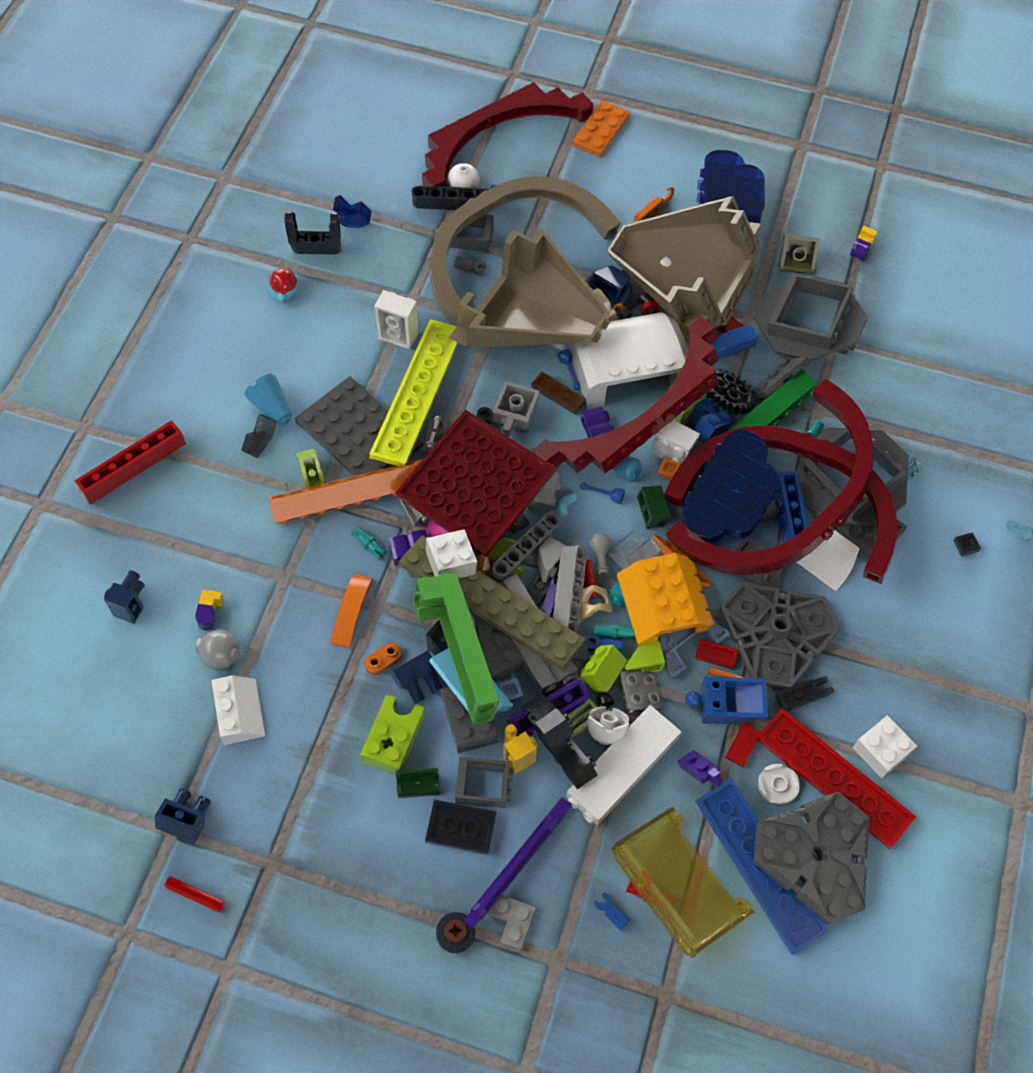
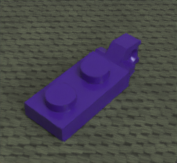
M695 750L678 760L680 768L702 784L709 781L718 787L724 783L720 776V769Z

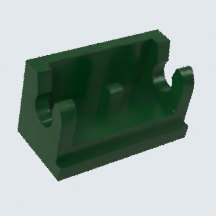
M662 486L642 487L637 495L646 529L664 526V521L670 520L671 515Z
M438 768L396 771L398 798L440 795Z

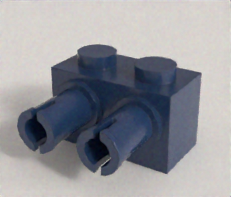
M129 570L122 584L113 583L104 595V601L112 615L132 624H135L144 609L138 596L145 585L142 581L138 580L141 576L135 571Z
M428 650L390 672L399 689H407L414 704L426 698L417 684L419 678H424L432 694L443 688L434 673L435 668L429 662L432 656Z
M180 788L173 801L165 798L155 814V828L195 844L205 826L204 813L211 804V801L207 797L202 801L204 796H199L192 809L186 807L185 805L192 794L188 790L183 793L184 788Z

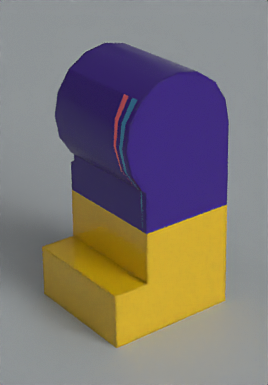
M863 225L850 255L863 260L871 248L878 231Z
M202 589L195 613V619L200 629L210 630L214 627V616L217 606L223 607L224 604L222 592Z

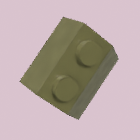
M783 234L780 270L814 274L820 239L817 237Z

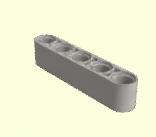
M583 545L565 546L561 550L553 619L577 634L587 552Z

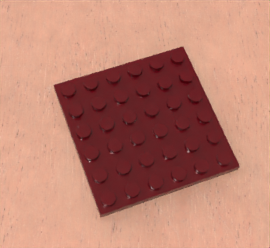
M465 409L397 489L395 495L449 533L465 529L471 547L487 557L557 470L549 462Z

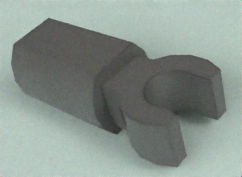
M457 256L455 268L468 272L473 271L475 274L482 276L486 263L483 261L474 262L472 259Z

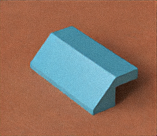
M448 648L432 657L429 662L468 711ZM492 679L499 699L497 709H494L495 714L498 711H508L513 704Z

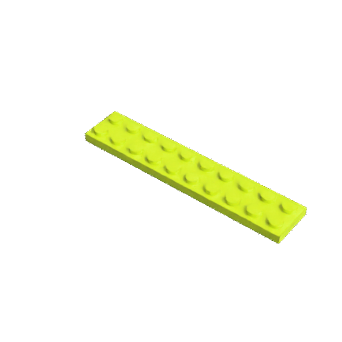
M432 319L429 320L370 451L369 456L371 459L395 466L405 467L459 344L449 338L457 326Z

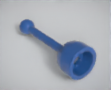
M564 349L557 354L560 363L567 365L574 383L573 388L578 390L580 384L577 383L570 366L572 361L571 351Z
M586 482L580 484L581 489L587 488L610 495V499L618 504L622 503L625 495V490L615 488L610 492L587 485Z

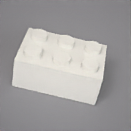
M383 290L374 306L378 339L411 350L419 335L417 302L411 298Z

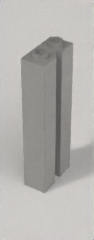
M517 574L503 580L500 584L538 608ZM511 638L523 657L524 669L539 694H549L562 684L575 679L577 669L571 660L561 671Z

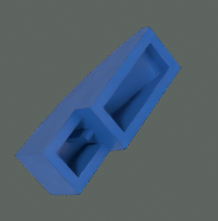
M747 325L719 335L718 339L711 345L716 349L718 359L737 355L739 350L755 347L758 338L752 325Z

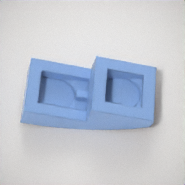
M514 672L509 677L496 682L509 701L524 697Z

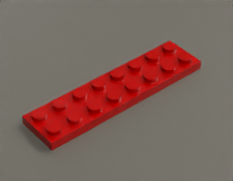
M783 708L757 735L758 742L824 796L839 792L869 816V833L888 849L894 846L916 818L913 813Z

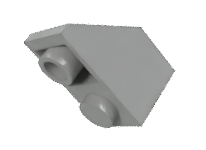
M551 536L539 547L536 558L541 579L545 583L550 577L554 578L557 574L561 550L566 546Z

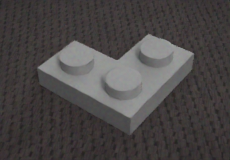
M503 895L498 899L487 915L507 922L500 944L521 951L536 907Z

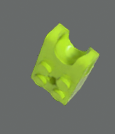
M387 694L363 746L360 757L362 763L396 775V771L403 770L425 717V706L417 704L409 714L399 715L395 712L397 705L396 697Z

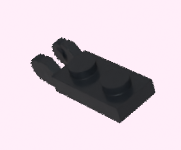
M827 676L782 690L776 693L775 696L781 708L789 712L834 693L833 687H828L819 691L817 687L828 682Z

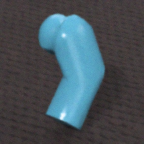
M573 492L558 500L556 512L559 513V516H566L569 513L568 505L577 500Z

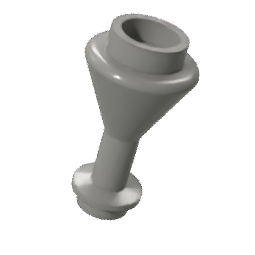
M604 533L594 534L589 541V546L598 558V568L595 569V573L599 577H606L610 572V568L606 566L605 556L611 545V539Z

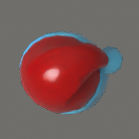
M279 268L272 272L267 285L269 295L279 302H284L293 297L298 290V278L294 272L288 268Z

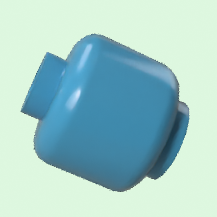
M628 456L615 466V474L621 479L630 482L634 481L642 473L641 462L639 459Z

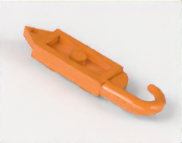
M670 186L667 188L669 193L664 198L656 197L654 200L649 201L642 210L635 214V220L632 223L656 216L672 199L675 192L674 187Z

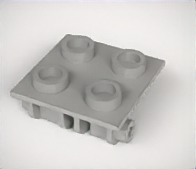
M620 672V679L618 681L621 684V693L624 695L623 700H626V711L629 714H635L637 710L647 709L649 705L655 709H663L654 672Z

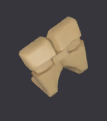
M596 585L583 588L579 623L599 610L612 612V606L606 589ZM593 591L601 594L605 599V603L592 605L588 601Z

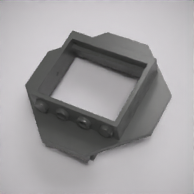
M792 272L787 284L765 293L756 311L754 320L776 354L792 358L808 357L810 361H814L837 351L847 355L848 350L845 348L854 351L867 322V315L855 299L853 286L818 276H806ZM797 291L843 301L828 335L782 324Z
M829 427L815 438L820 440L826 439L840 447L850 440L851 436L846 428ZM870 430L873 444V459L894 477L885 486L891 495L895 511L897 512L907 503L909 455L883 430ZM800 456L799 480L804 505L818 517L843 490L817 465L819 462ZM868 498L856 507L844 525L877 527L875 513Z

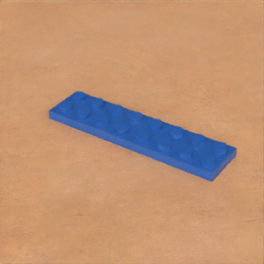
M732 778L695 801L791 955L829 931L825 923L794 897L796 893L792 889L785 890L753 863L756 823L759 820Z

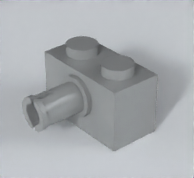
M554 473L528 505V509L548 513L551 507L555 508L557 502L555 494L556 491L560 492L562 481H559L560 473Z

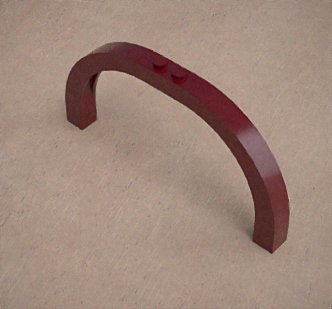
M827 378L813 390L814 400L835 415L848 430L855 446V463L851 477L843 491L800 534L773 548L759 551H733L708 543L679 520L666 533L668 540L696 563L715 571L736 575L763 574L782 569L810 554L824 540H829L834 531L846 523L849 515L862 500L872 475L873 444L871 432L863 412L855 401Z
M776 426L737 428L709 439L690 453L676 470L664 495L666 502L683 508L695 483L710 466L720 459L742 450L774 448L788 451L835 468L849 478L854 468L855 454L832 444L826 439L820 440L809 433H801ZM872 469L871 479L865 494L875 513L877 538L864 568L863 577L882 584L894 554L897 539V517L894 503L887 487L879 475Z

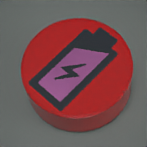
M647 301L641 306V312L643 316L659 312V307L655 301Z

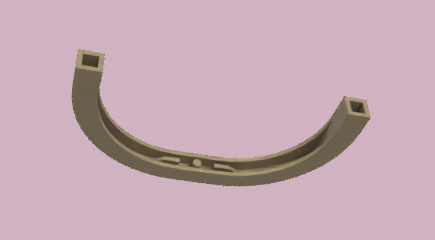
M531 176L501 183L488 191H483L478 197L469 199L466 204L450 215L439 230L434 241L430 261V282L434 297L449 322L457 326L458 306L461 299L455 292L448 276L446 262L448 250L456 236L465 227L508 202L524 198H543L560 202L583 215L604 240L618 231L621 222L595 195L565 180Z

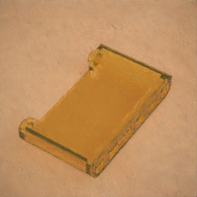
M672 806L616 842L612 847V855L688 957L694 958L754 913V910L746 899L741 897L733 899L680 831L683 828V817Z

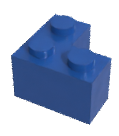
M709 399L698 401L687 418L696 426L694 431L700 434L699 441L701 443L727 432L734 422L726 412L721 411Z

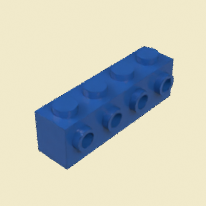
M798 471L779 472L776 481L773 482L774 493L777 492L776 504L778 509H780L779 524L780 526L783 525V542L791 540L808 527Z

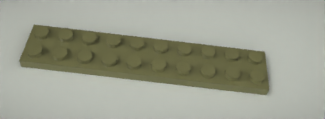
M422 535L399 560V566L419 579L434 577L425 552V536ZM477 569L475 575L458 578L470 612L561 671L583 645L585 638Z

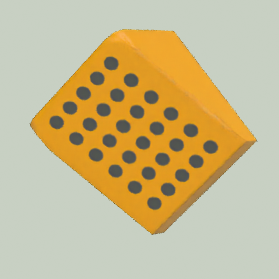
M483 555L477 556L476 569L489 576V555L487 557Z

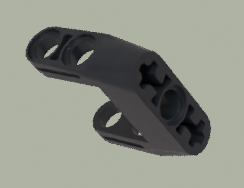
M285 211V228L288 243L293 252L297 254L334 255L341 251V228L338 212L330 213L329 231H298L295 213L293 211Z

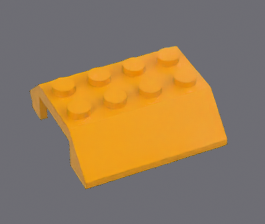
M673 553L636 561L617 573L618 582L638 645L657 642L661 634L694 627L695 633L707 631L709 627L714 625L710 611H706L709 607L705 596L700 593L703 590L699 578L694 576L697 574L694 563L687 556Z

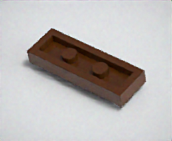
M541 372L531 383V388L540 391L541 394L573 414H576L586 402V398L544 372Z

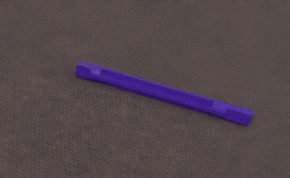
M563 797L559 799L471 908V912L464 919L466 926L473 930L477 923L486 916L572 808L570 802Z

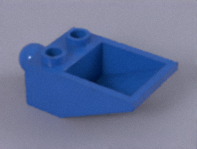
M705 676L701 683V695L696 691H691L685 697L686 704L690 707H697L701 704L702 723L726 724L768 718L766 679Z

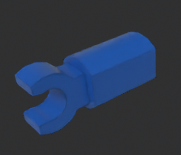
M596 635L589 636V641H593L596 644L588 645V651L595 652L602 645H614L622 653V640L599 639Z
M604 892L602 897L606 900V903L602 905L596 900L594 905L598 910L604 911L606 917L621 931L630 922V919L616 904L613 905L611 903L610 896Z

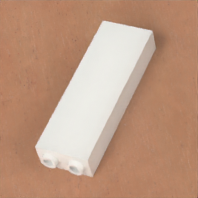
M649 705L628 727L626 735L620 741L613 743L595 762L597 766L594 769L598 776L578 790L573 785L567 791V801L572 804L574 809L578 808L589 823H594L598 826L676 743L681 735V731Z

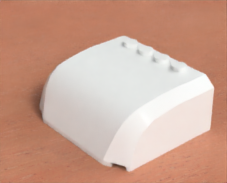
M663 312L611 321L607 329L601 331L602 335L598 343H567V347L572 354V363L582 395L586 398L585 405L587 410L600 406L604 407L607 386L669 375V382L672 386L688 354V347L677 321Z

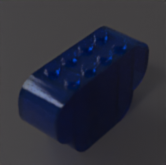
M714 150L708 153L705 157L703 168H700L699 178L701 180L697 182V190L700 191L697 193L699 205L734 196L738 209L744 210L748 221L760 224L765 206L764 173L754 165L745 164L742 156L734 151Z
M733 431L724 439L722 444H717L714 450V458L707 461L704 466L703 476L699 475L694 483V491H689L684 499L683 524L690 532L710 544L721 540L724 535L735 539H742L751 535L776 495L779 476L776 469L767 463V444L760 436L751 431Z

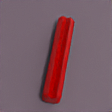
M169 876L165 881L164 886L167 889L218 913H221L225 907L224 900L172 876Z

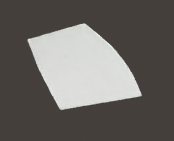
M834 531L829 540H824L814 551L797 561V563L830 588L837 591L850 574L860 548L837 531Z

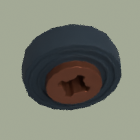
M461 912L446 914L440 919L436 928V937L439 945L449 953L466 951L475 939V927L471 930L464 924V919L467 915Z

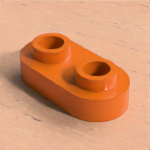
M395 643L384 645L366 658V671L374 676L383 673L400 661L402 657L401 648ZM389 650L395 651L393 654L388 653ZM373 661H377V662H378L377 665H372L371 663H372Z

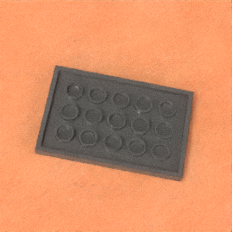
M351 376L295 417V422L353 476L395 466L371 459L369 456L388 410ZM418 438L411 456L423 447L421 439Z

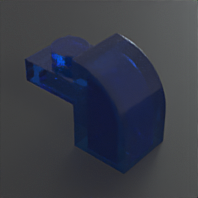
M341 195L335 197L333 211L338 212L341 225L348 228H361L370 224L372 211L362 201L350 205Z

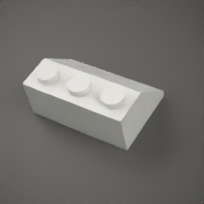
M227 676L211 680L219 733L223 744L228 745L264 737L265 730L256 679Z

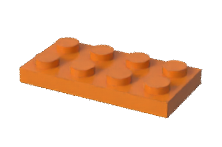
M602 100L572 140V146L600 158L630 117V111Z

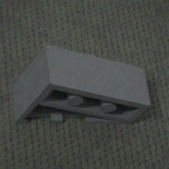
M483 619L476 620L477 636L494 682L501 681L509 677L511 673L514 672L515 674L524 668V659L511 638Z

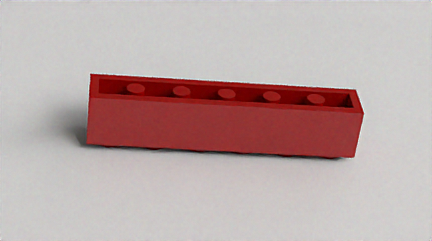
M171 420L74 480L80 493L91 505L186 445L184 436Z

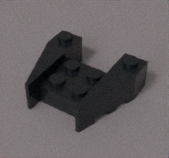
M541 693L520 707L537 732L538 738L552 754L557 764H560L564 773L577 790L598 776L594 769L597 765L590 755L586 757L570 738L574 734L570 727L573 723L566 713L562 715Z

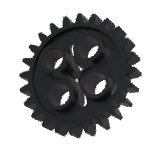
M721 369L716 370L719 383L706 393V398H711V403H717L716 407L721 406L723 411L728 409L731 414L734 411L737 415L739 413L744 415L745 412L749 413L752 411L757 402V395L754 394V390L750 389L751 385H746V380H740L741 377H736L734 373L729 374L727 370L725 372Z

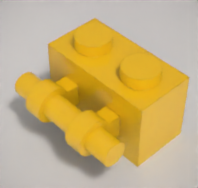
M509 724L505 728L504 759L505 761H510L509 767L513 769L515 775L536 762L538 745L532 736H528L526 731L516 736V727L513 724Z

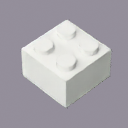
M673 420L656 434L652 452L659 458H667L682 463L697 448L700 434Z
M465 529L426 538L425 552L434 576H440L444 573H457L458 578L475 575L477 560Z
M887 715L859 738L852 748L882 779L915 750L917 745Z

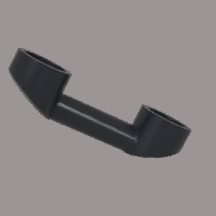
M648 293L640 295L634 301L623 306L619 320L631 318L633 315L632 309L640 304L643 305L647 301L655 300Z

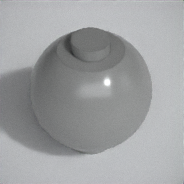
M225 630L211 631L204 637L199 638L195 644V650L199 653L201 661L207 667L214 670L229 668L240 656V647L237 639L233 634Z

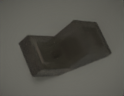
M259 414L254 431L247 433L241 451L258 458L273 438L277 421L264 414Z

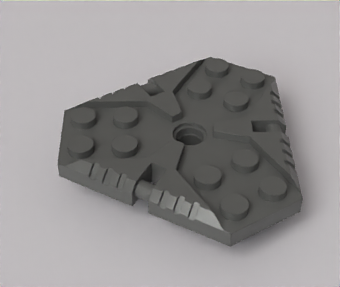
M741 582L723 602L719 610L733 641L738 644V652L741 655L740 657L743 660L749 677L766 679V685L769 687L780 689L793 687L813 663V658H817L839 632L840 626L824 596L787 590L785 594L779 592L780 588ZM778 600L784 601V604L778 603Z
M835 792L800 806V809L793 808L756 823L753 863L785 890L792 889L796 893L794 897L827 925L865 910L867 880L865 859L868 858L869 816L841 793ZM802 817H805L806 824H804ZM813 851L817 854L818 860L813 857ZM852 857L856 858V864L851 863ZM798 878L803 881L802 885L796 882Z

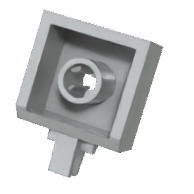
M508 381L504 382L493 410V422L504 425L502 429L503 434L509 437L513 428L528 432L539 405L540 391Z

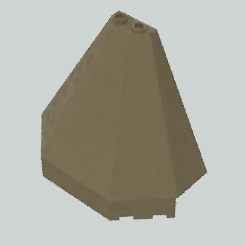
M734 196L623 225L607 252L681 326L688 327L700 316L715 327L718 325L724 326L728 324L757 273V265H754L755 255L759 254L760 240H757V234L761 230V224L750 223L744 210L738 209ZM667 256L672 263L670 266H663L660 261Z
M541 227L532 239L513 230L504 242L500 277L476 309L473 308L474 294L466 293L458 306L457 327L449 338L467 348L598 343L602 335L601 331L603 329L606 330L609 326L610 320L608 317L610 311Z

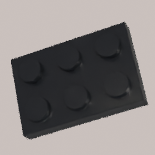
M434 800L425 843L488 855L496 811Z

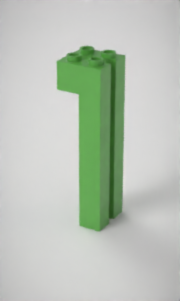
M444 573L440 576L418 579L415 587L417 592L414 593L413 603L419 622L439 618L473 725L493 721L495 716L494 709H497L499 699L457 573Z

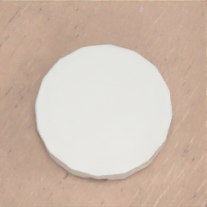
M772 764L766 767L759 775L757 782L758 791L762 798L776 806H785L793 802L800 790V781L797 774L783 764Z

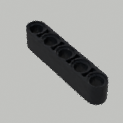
M415 186L411 191L412 204L419 209L457 210L466 204L469 199L476 198L483 191H488L489 189Z

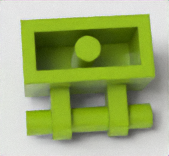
M614 645L599 646L595 650V654L591 655L588 659L585 669L583 668L580 671L578 679H581L583 684L586 682L594 692H607L622 671L627 660Z

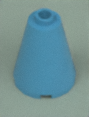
M263 375L255 380L257 384L253 387L251 385L247 387L244 393L245 397L277 425H286L291 421V410L275 375Z

